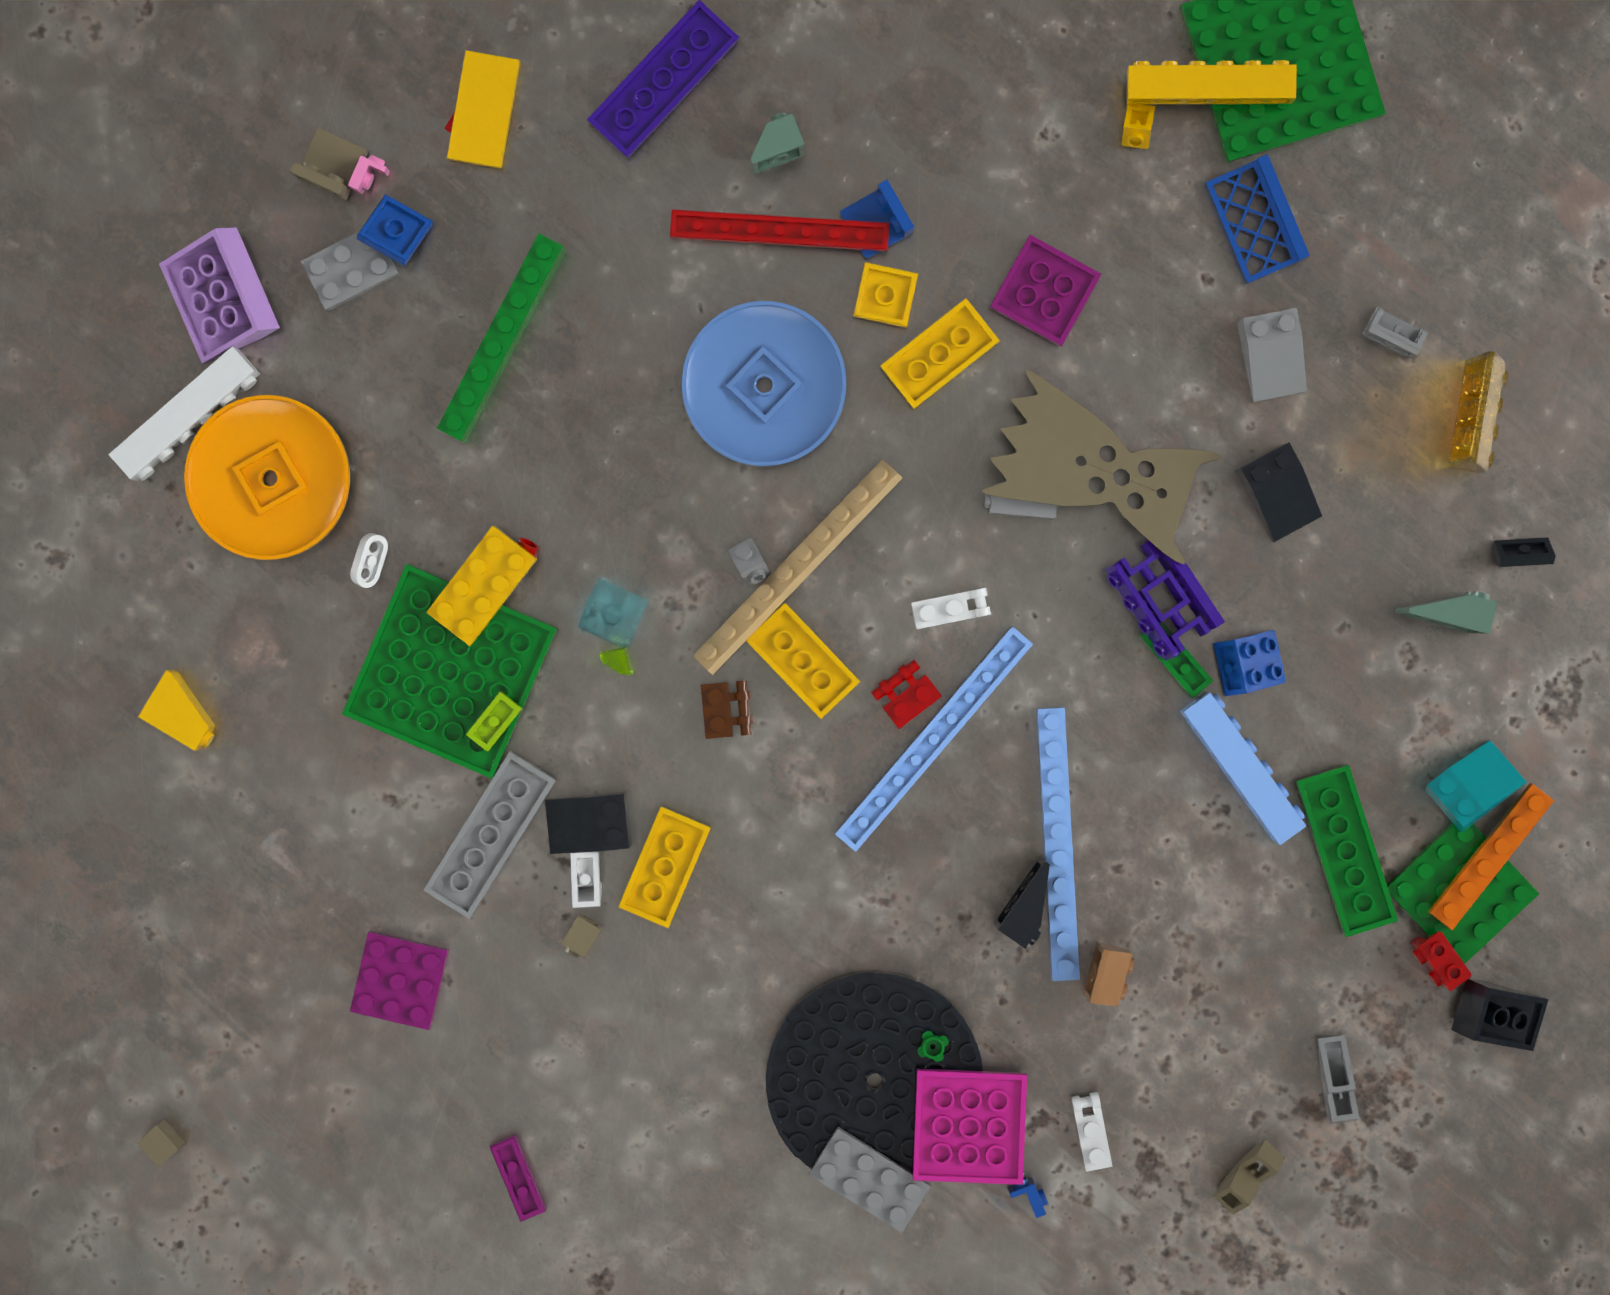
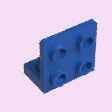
M888 179L878 184L876 191L840 211L843 220L890 223L888 247L914 232L915 227ZM860 250L865 259L881 252Z
M1275 630L1213 643L1225 696L1246 694L1286 682Z

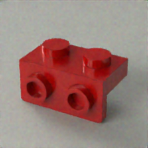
M1438 931L1428 939L1418 936L1410 942L1415 949L1412 951V954L1421 965L1426 964L1431 971L1428 973V976L1437 987L1442 986L1452 991L1472 976L1442 932Z

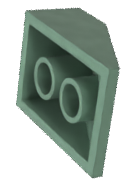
M1473 591V593L1465 592V595L1398 607L1395 610V614L1471 634H1489L1498 602L1489 600V594Z

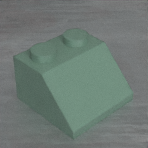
M785 112L779 113L770 118L771 122L766 123L751 157V167L754 175L805 156V144L793 113L786 115Z

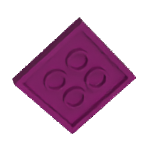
M1029 235L989 308L1062 347L1097 284L1101 273L1038 238Z
M369 931L350 1012L430 1030L449 949Z

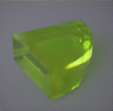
M627 646L603 651L599 654L602 662L619 674L632 675L635 672Z

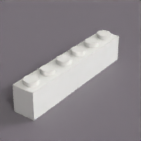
M232 346L108 455L129 479L135 481L147 479L154 473L155 470L153 468L160 461L164 463L175 454L173 450L181 443L185 445L190 442L196 435L194 432L214 413L236 401L237 398L235 396L240 391H247L257 382L255 378L260 373L239 349Z

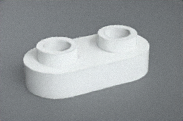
M368 533L360 540L350 572L351 579L356 585L369 588L377 583L388 551V543L383 536Z

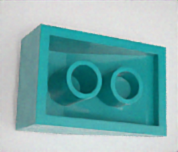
M1490 740L1428 783L1425 791L1462 833L1519 790L1527 781Z

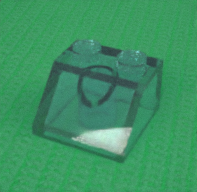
M598 578L578 627L628 650L651 601L603 578Z

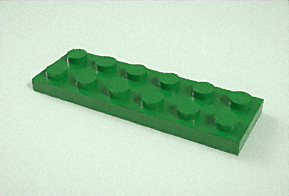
M1348 764L1295 780L1344 937H1350L1397 922L1398 918L1350 766Z

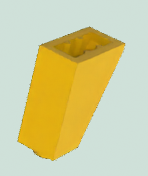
M174 669L166 670L138 717L194 751L201 750L203 747L207 748L214 738L212 733L215 728L214 723L179 672Z

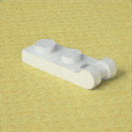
M986 588L912 602L911 606L916 629L991 615L990 606L987 607L985 596H988ZM975 599L976 609L968 610L967 600Z
M1098 1091L1089 1093V1096L1081 1098L1079 1095L1072 1096L1071 1103L1085 1171L1113 1167ZM1092 1107L1093 1113L1083 1114L1082 1108Z

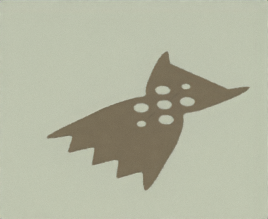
M1025 370L1028 379L1037 391V395L1011 399L1027 423L1001 428L1003 434L1014 446L1016 453L990 458L991 462L1003 474L1006 482L983 489L982 492L1001 498L1059 506H1092L1113 502L1124 518L1152 544L1176 562L1185 564L1184 558L1174 543V537L1198 466L1217 460L1221 456L1214 452L1192 449H1145L1133 453L1129 452L1114 432L1092 412L1044 378L1030 370ZM1103 446L1114 448L1116 457L1112 462H1105L1100 458L1099 451ZM1078 456H1083L1086 459L1084 466H1079L1076 463ZM1142 461H1149L1153 464L1155 470L1151 477H1143L1138 472V465ZM1118 469L1126 470L1130 476L1128 484L1118 485L1113 479L1114 472ZM1099 477L1104 481L1105 489L1103 492L1097 494L1089 489L1088 483L1091 478ZM1158 489H1165L1167 496L1159 498L1157 496ZM1131 493H1139L1143 497L1144 504L1140 509H1133L1128 505L1127 497Z

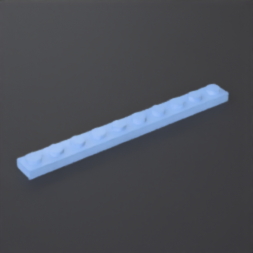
M1011 626L836 831L835 835L856 852L1030 649L1033 643Z
M1065 708L1036 709L1045 860L1050 864L1047 881L1051 978L1052 981L1080 980Z

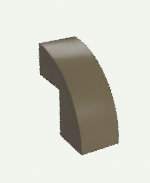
M1263 1140L1232 1168L1213 1197L1234 1215L1250 1206L1261 1182L1279 1172L1285 1157L1269 1142Z

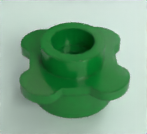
M931 1031L924 1032L922 1034V1045L918 1048L919 1056L934 1059L935 1062L942 1061L945 1046L948 1045L947 1037L944 1035L940 1037L933 1035ZM931 1044L936 1045L934 1049H932L930 1046Z

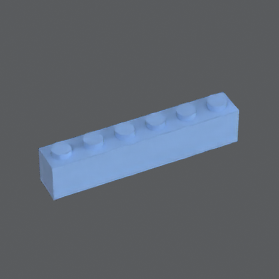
M1210 692L1203 693L1181 709L1180 713L1273 842L1278 845L1283 844L1306 827L1302 820L1305 818V815L1296 804L1292 806L1286 797L1289 796V793L1280 782L1277 784L1270 776L1273 774L1272 769L1264 760L1260 762L1254 753L1257 752V749L1249 738L1244 740L1238 732L1241 730V726L1233 716L1228 718L1223 711L1225 704L1217 694L1212 695Z

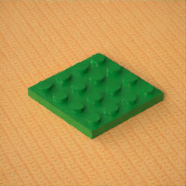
M1452 823L1388 882L1387 886L1390 896L1429 937L1438 931L1442 932L1465 964L1530 904L1539 893L1507 860L1453 930L1432 916L1428 911L1487 838L1475 824L1461 833Z

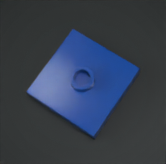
M385 194L357 234V240L399 264L406 266L431 229L433 221Z

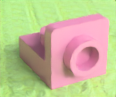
M370 155L369 159L360 156L348 187L352 191L363 195L364 190H368L373 182V170L386 176L389 175V169L384 166L385 161L373 155Z

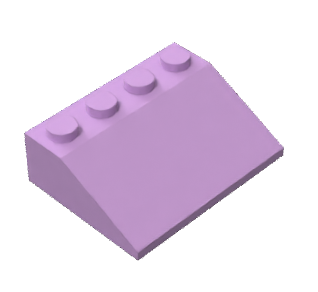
M237 227L215 228L159 263L202 364L219 358L232 346L240 349L280 328Z

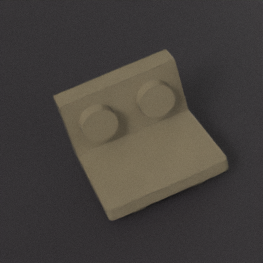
M318 128L302 164L293 162L289 172L297 179L347 200L351 191L348 183L360 156L366 157L368 151L363 147Z

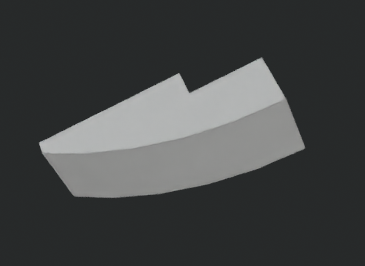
M1341 1035L1317 1039L1319 1065L1328 1124L1356 1121L1359 1119L1354 1093L1356 1087L1346 1037Z

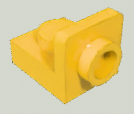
M1127 106L1122 146L1142 149L1149 148L1155 106Z

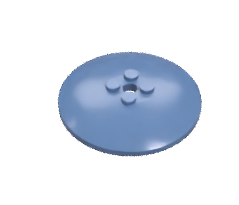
M748 302L720 313L705 325L690 346L683 366L682 394L687 414L694 428L714 450L729 459L743 464L776 466L792 462L807 455L817 448L831 433L841 415L845 402L846 370L835 340L814 317L801 309L780 302ZM759 379H770L773 384L772 389L766 393L760 392L756 387Z

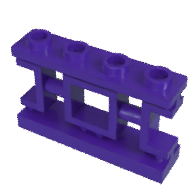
M1147 540L1140 545L1147 556L1146 559L1131 568L1124 557L1105 569V572L1107 573L1110 585L1117 589L1123 597L1124 606L1130 612H1133L1137 618L1140 630L1148 635L1153 642V649L1156 654L1166 661L1176 657L1185 650V647L1178 638L1194 627L1201 637L1211 632L1212 629L1219 627L1225 621L1186 562L1185 564L1176 562ZM1156 559L1159 560L1166 571L1158 577H1155L1148 564ZM1139 571L1147 584L1137 591L1129 577ZM1162 581L1177 601L1174 606L1164 613H1161L1148 593L1149 590ZM1188 604L1196 617L1186 623L1178 610ZM1168 617L1177 628L1169 636L1166 635L1159 624Z

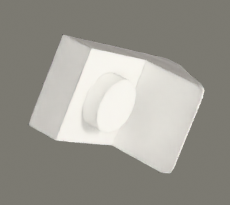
M571 853L572 908L601 907L602 883L600 881L599 853Z

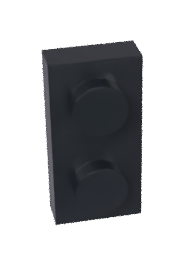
M1549 537L1495 540L1492 547L1499 567L1554 564L1556 557Z

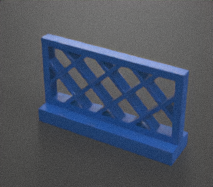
M1268 154L1206 182L1208 191L1247 284L1309 258L1310 254ZM1253 168L1258 177L1254 189L1239 183L1242 174ZM1238 175L1236 182L1230 180V178ZM1223 181L1234 185L1228 200L1217 196L1213 186ZM1259 183L1261 184L1263 192L1257 190ZM1237 187L1252 192L1246 207L1231 201ZM1255 194L1266 197L1268 207L1265 214L1249 208ZM1220 201L1226 203L1224 211ZM1229 205L1244 210L1239 225L1227 221L1225 214ZM1270 208H1271V211H1272V213H1273L1274 218L1267 215L1268 212H1269V210H1270ZM1247 212L1262 217L1257 232L1242 227ZM1265 219L1277 223L1279 231L1275 239L1260 234ZM1230 226L1237 229L1235 235H1233ZM1240 230L1255 236L1249 250L1237 245L1236 238ZM1280 234L1285 243L1278 241ZM1258 237L1273 243L1268 257L1252 252ZM1278 244L1287 248L1291 259L1282 263L1270 259L1275 245ZM1241 252H1244V253L1247 254V257H1246L1245 261H1244V259H1243V257H1242ZM1250 255L1265 261L1262 271L1251 276L1246 266ZM1268 262L1275 264V266L1266 269Z

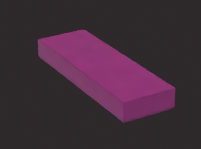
M516 1134L489 1146L520 1222L546 1212L547 1209Z

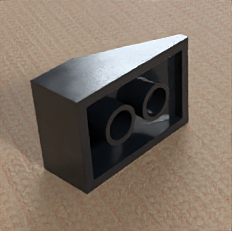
M1290 442L1235 470L1273 542L1322 517L1303 466Z
M626 792L545 800L550 854L629 849L632 846Z
M1039 856L994 921V925L1000 932L1023 948H1026L1028 944L1033 945L1041 934L1039 928L1042 923L1050 864L1041 856Z
M1469 978L1465 981L1451 1030L1473 1041L1534 1051L1549 999Z

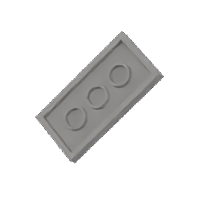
M840 1127L836 1128L809 1172V1176L903 1233L931 1187V1184L927 1181H914L911 1171Z

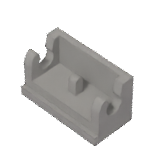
M1379 307L1374 309L1362 335L1410 359L1418 356L1428 334L1427 331L1419 329Z

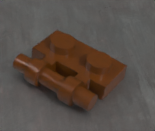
M747 680L736 681L737 692L729 693L728 682L701 684L706 739L733 737V725H740L741 736L752 735L751 724H753V715H750L749 710L751 691H748ZM730 701H738L739 716L731 717Z

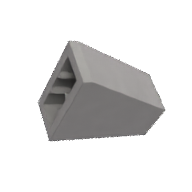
M987 494L984 497V507L988 508V514L1056 519L1057 505L1001 498Z

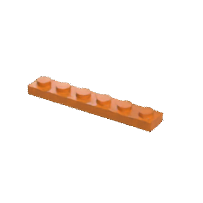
M1529 783L1428 912L1446 927L1453 930L1549 809L1554 800L1534 784Z

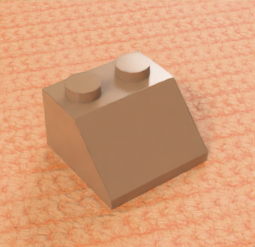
M1097 942L1083 992L1090 1003L1118 1007L1120 1000L1125 999L1128 987L1127 984H1124L1126 975L1132 973L1135 961L1134 958H1131L1132 953L1129 950Z

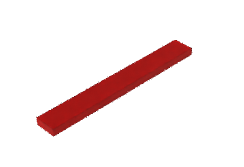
M672 210L670 238L888 252L890 223Z

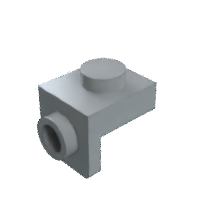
M752 537L728 549L746 586L760 583L771 574Z

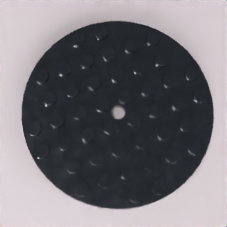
M876 971L849 974L831 980L811 991L799 1001L782 1022L773 1040L767 1061L766 1093L768 1107L774 1125L785 1145L796 1158H799L810 1169H812L836 1128L840 1127L913 1173L917 1069L983 1071L982 1059L977 1042L963 1016L953 1004L930 986L913 978L889 972ZM926 1031H931L933 1035L939 1037L944 1035L948 1039V1045L945 1046L943 1053L944 1058L940 1062H935L934 1059L928 1057H920L918 1054V1048L923 1042L922 1034ZM931 1044L930 1047H931L932 1049H934V1048L936 1047V1045H935V1044ZM877 1073L883 1079L882 1084L877 1088H872L867 1084V1078Z

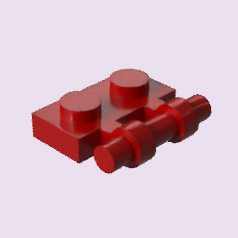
M915 660L906 666L904 664L900 666L896 674L887 681L883 679L878 683L879 687L871 692L877 701L885 695L890 699V702L882 708L898 729L902 728L942 697L926 675L919 680L913 677L912 674L920 669ZM906 680L910 687L897 696L893 689Z

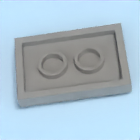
M359 232L301 261L326 311L400 275L391 258L357 240Z

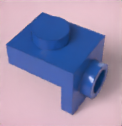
M1023 1177V1185L1012 1184L1007 1187L1011 1198L1027 1193L1036 1218L1046 1215L1044 1206L1048 1205L1043 1189L1037 1190L1032 1177L1029 1179Z

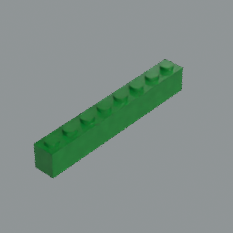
M538 233L437 426L438 430L466 444L566 253L565 248L561 244Z

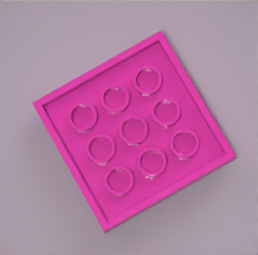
M917 1069L913 1180L1023 1185L1027 1073Z

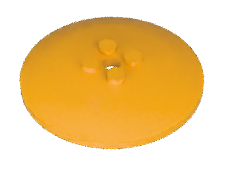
M256 395L224 406L202 425L195 435L187 454L184 483L187 500L195 519L206 534L216 543L244 557L276 560L292 557L312 548L334 528L348 499L350 467L340 437L330 423L318 412L299 401L287 397ZM268 471H274L277 475V482L273 486H267L264 483L263 478Z

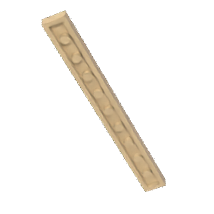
M881 460L693 655L707 671L713 675L895 487L902 479L899 473L884 460Z

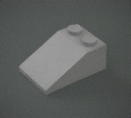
M1297 308L1247 317L1238 321L1237 327L1252 403L1307 392L1303 337Z

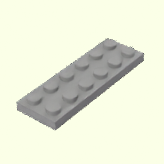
M510 751L423 891L470 919L557 779Z

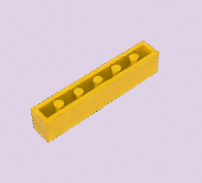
M1257 60L1246 61L1244 65H1233V61H1218L1217 65H1205L1206 62L1191 61L1189 65H1178L1176 61L1161 62V65H1150L1148 61H1137L1133 65H1129L1127 69L1126 105L1292 104L1296 99L1297 65H1289V61L1286 60L1273 61L1272 65H1261V61Z

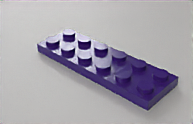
M698 0L591 114L587 121L628 159L740 40L739 36L702 1Z

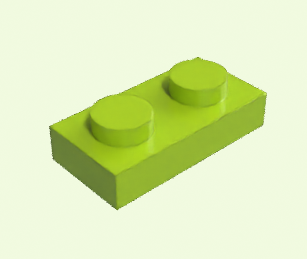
M501 691L466 735L488 752L523 708Z

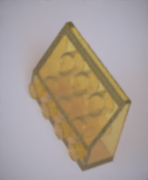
M1494 351L1485 352L1465 361L1447 468L1483 473L1487 472L1488 468L1492 466L1494 460V452L1491 451L1492 442L1496 440L1499 429L1498 425H1496V418L1503 406V398L1500 397L1501 389L1505 386L1508 372L1505 370L1506 362Z

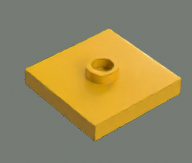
M865 262L853 317L907 328L918 273Z

